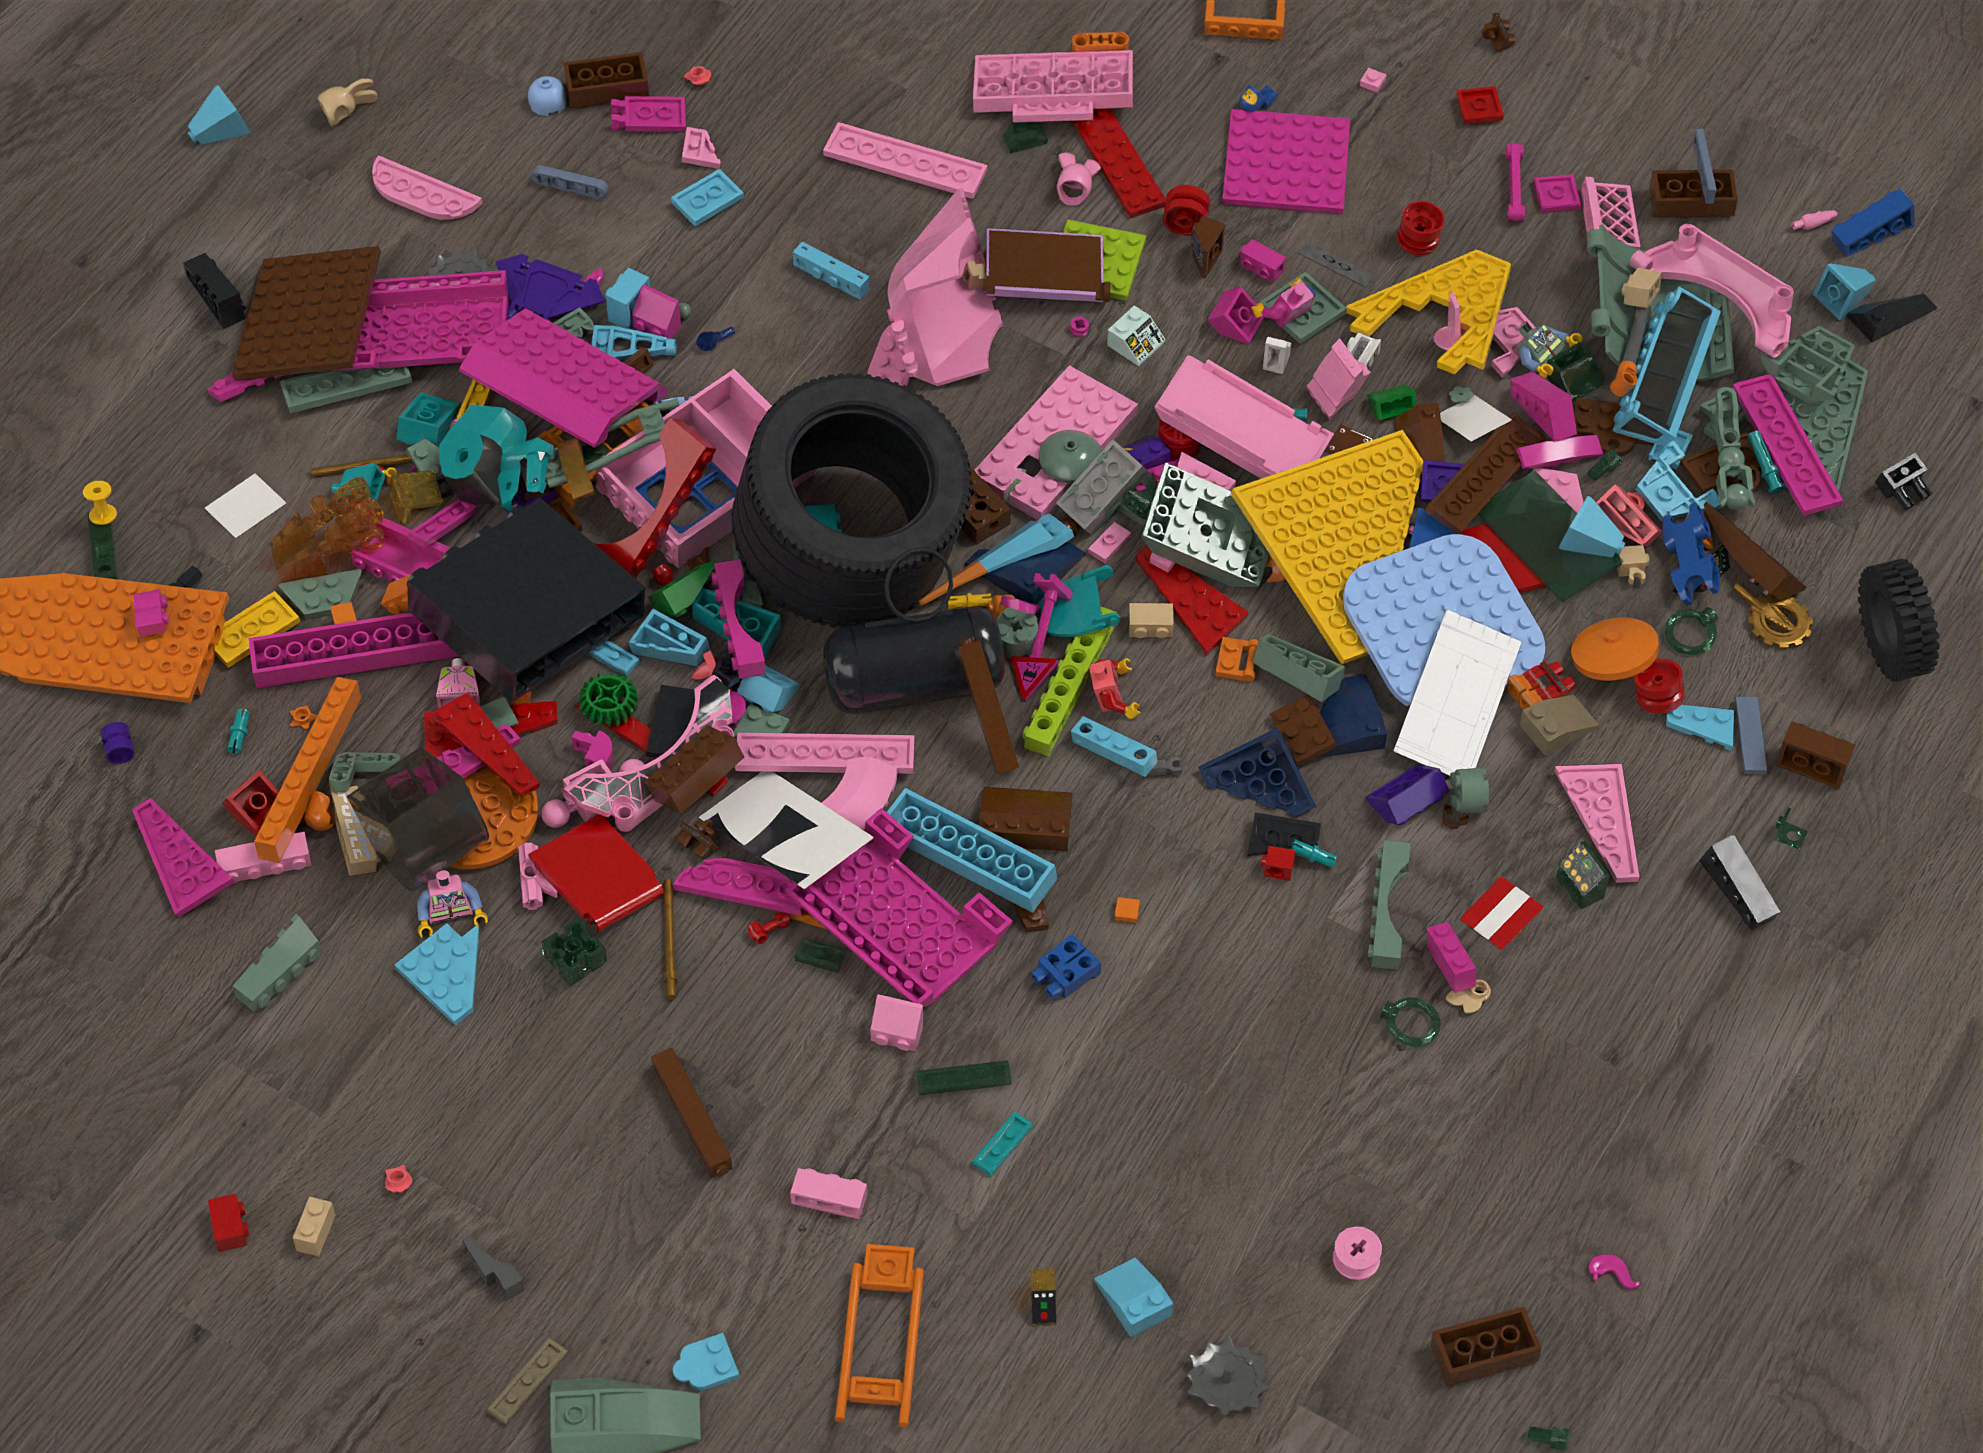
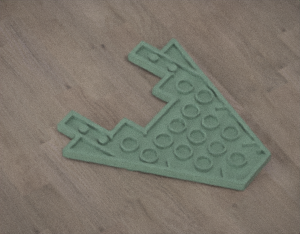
M1850 359L1833 399L1808 404L1780 388L1838 492L1868 375V370ZM1722 395L1723 403L1727 404L1731 401L1728 395ZM1715 398L1702 403L1699 411L1710 417L1712 406L1716 404ZM1738 401L1739 425L1744 419L1747 421L1749 419ZM1710 421L1704 428L1703 433L1716 441L1715 432Z

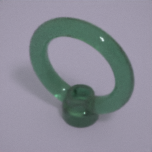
M1706 607L1702 612L1695 609L1680 610L1674 613L1666 622V640L1673 649L1682 654H1702L1708 651L1716 641L1717 629L1715 622L1718 621V616L1709 607ZM1684 618L1698 619L1703 627H1707L1708 637L1701 645L1694 647L1685 646L1678 642L1674 636L1673 629L1675 624Z
M1403 998L1395 1003L1387 1001L1380 1018L1386 1020L1390 1034L1397 1041L1413 1047L1425 1046L1431 1043L1438 1036L1441 1028L1440 1017L1435 1008L1419 998ZM1405 1007H1417L1425 1011L1431 1019L1432 1026L1430 1031L1426 1035L1417 1038L1403 1034L1395 1022L1399 1010Z

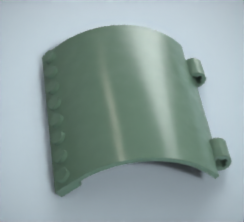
M1602 224L1599 225V229H1592L1587 233L1588 254L1598 257L1601 305L1600 309H1596L1591 313V327L1593 335L1598 337L1605 336L1606 354L1619 366L1623 362L1636 306L1624 304L1622 288L1624 283L1627 284L1629 276L1633 275L1636 271L1629 265L1632 255L1640 249L1619 241ZM1661 279L1660 291L1650 304L1652 313L1649 322L1655 316L1654 308L1659 301L1663 302L1670 291L1674 292L1680 286L1721 311L1696 382L1734 373L1729 298L1716 290L1697 283L1676 279ZM1683 294L1680 295L1674 308L1703 315L1708 310ZM1667 313L1658 337L1689 345L1697 321ZM1648 326L1645 329L1643 338L1649 332L1650 328ZM1656 342L1647 368L1678 376L1687 351ZM1646 373L1643 376L1644 379L1651 381L1675 383L1674 381Z

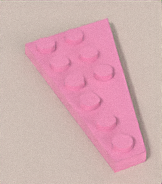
M1622 764L1555 766L1554 772L1615 882H1638L1639 871Z

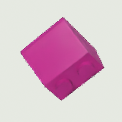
M643 285L632 312L633 328L640 332L672 339L681 328L679 300Z
M1239 286L1223 292L1210 314L1208 322L1220 335L1249 344L1264 317L1256 318L1251 307L1257 306V304Z

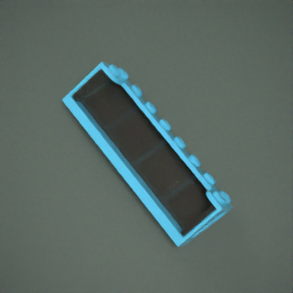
M1680 286L1674 292L1670 291L1663 302L1659 301L1655 306L1654 312L1656 313L1649 322L1648 327L1650 329L1643 338L1644 346L1639 351L1638 362L1636 363L1638 382L1623 396L1619 403L1621 406L1620 411L1617 412L1613 419L1615 424L1612 431L1662 446H1666L1676 438L1721 312Z

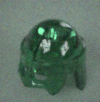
M1149 472L1140 476L1146 489L1142 493L1135 490L1128 491L1129 498L1124 503L1136 516L1147 520L1158 485L1156 478Z

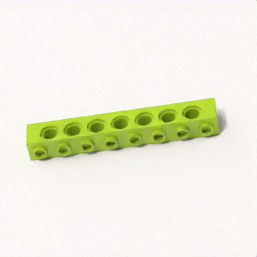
M1101 607L1102 615L1115 612ZM1115 626L1075 636L1073 643L1068 644L1065 659L1059 661L1057 674L1052 676L1049 681L1048 692L1042 694L1040 707L1038 710L1035 709L1032 714L1031 725L1026 726L1022 735V738L1025 739L1024 748L1048 757L1050 756L1091 675L1089 666L1099 660Z

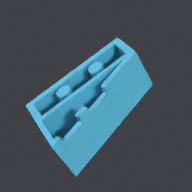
M652 609L629 641L632 654L699 666L704 659L703 654L710 650L706 637L655 609Z

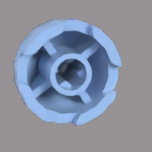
M551 76L536 79L528 90V102L531 110L543 116H549V113L556 111L558 113L562 112L568 103L567 91L563 83Z

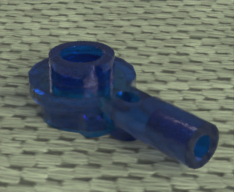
M729 327L715 333L712 331L702 332L696 339V345L704 351L712 350L716 347L718 341L734 335L735 330L733 327Z

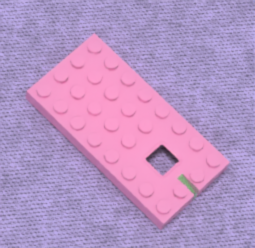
M1069 365L974 471L1004 502L1039 520L1042 516L1051 512L1057 505L1056 502L1073 483L1055 480L1047 475L1043 469L1035 477H1031L1017 469L1020 463L1028 455L1039 460V449L1043 441L1050 435L1063 430H1078L1089 434L1099 443L1103 451L1112 439L1114 440L1138 414V403Z

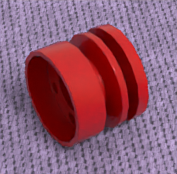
M1415 201L1407 205L1402 213L1397 232V242L1400 247L1407 253L1418 256L1431 254L1436 250L1445 222L1441 209L1428 201Z
M1159 418L1158 437L1162 439L1171 451L1170 462L1180 459L1182 452L1192 458H1196L1201 450V443Z

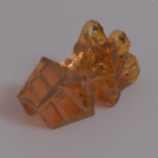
M354 478L335 491L330 498L332 503H329L324 495L315 496L309 503L313 513L303 518L297 512L269 543L275 567L283 582L328 575V557H331V554L343 551V553L349 554L354 547L374 551L384 544V533L381 528L376 527V524L383 522L381 508L377 500L371 498L370 487L365 478ZM346 498L343 502L337 503L339 499ZM335 519V523L325 529L323 534L325 539L318 543L314 531ZM372 539H379L377 543L373 545L369 544V542Z

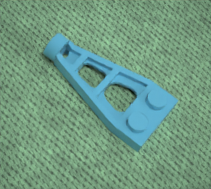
M594 325L592 346L599 348L621 362L627 360L638 351L636 345L639 340L652 343L651 348L648 349L650 357L676 355V339H667V337L618 326ZM616 338L628 339L631 341V347L624 351H614V340Z

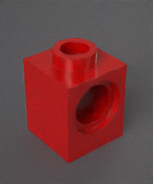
M1269 846L1267 854H1263L1261 860V867H1265L1264 876L1290 881L1296 850Z

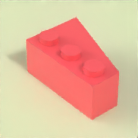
M1616 484L1596 502L1624 536L1645 547L1650 546L1662 534V531Z

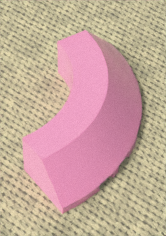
M871 756L848 759L843 779L822 804L864 831L865 821L880 808L883 809V807H887L889 804L888 798L891 792H894L898 769Z

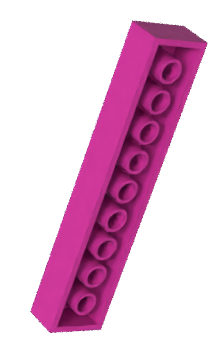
M412 613L248 638L256 688L459 656Z

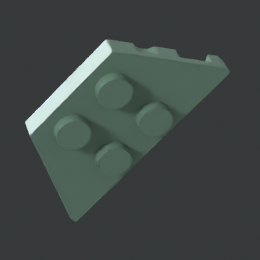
M357 569L280 583L279 588L280 592L289 598L290 603L299 609L300 614L305 619L332 615L331 606L352 602L351 600L357 592L358 582L362 579L363 575L362 570Z

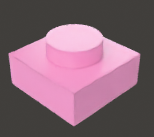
M1368 68L1360 80V86L1378 93L1386 80V74Z

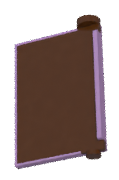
M987 228L986 279L983 278L982 291H986L987 296L1109 302L1111 283L1103 282V235Z

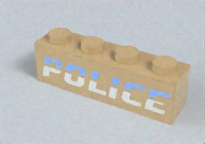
M351 786L343 792L331 790L330 806L349 876L376 872L377 863L380 862V854L378 849H374L375 836L373 830L370 831L368 827L370 825V818L368 812H364L363 809L365 807L363 794H359L357 786Z

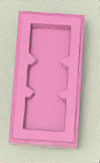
M1114 522L1088 548V553L1101 562L1106 563L1131 538V532Z

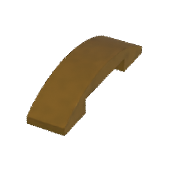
M575 437L558 444L561 464L574 501L576 502L594 495V489L587 473L579 439Z

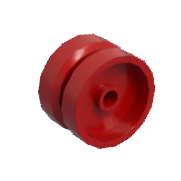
M1179 185L1170 189L1166 196L1163 213L1165 227L1178 235H1194L1192 234L1194 224L1196 222L1199 223L1202 216L1208 217L1210 207L1208 194L1201 188L1193 185Z
M1663 658L1655 659L1647 669L1634 675L1637 703L1645 711L1655 714L1668 713L1682 705L1685 699L1683 673L1681 667L1676 662Z

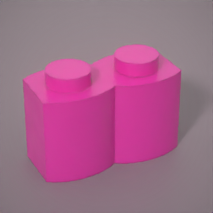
M160 589L134 594L135 623L140 637L166 632V625L170 624L167 611L165 612V608H168L166 595H162Z

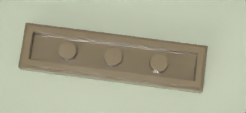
M548 1338L487 1409L488 1414L507 1426L569 1354L568 1350L551 1338Z

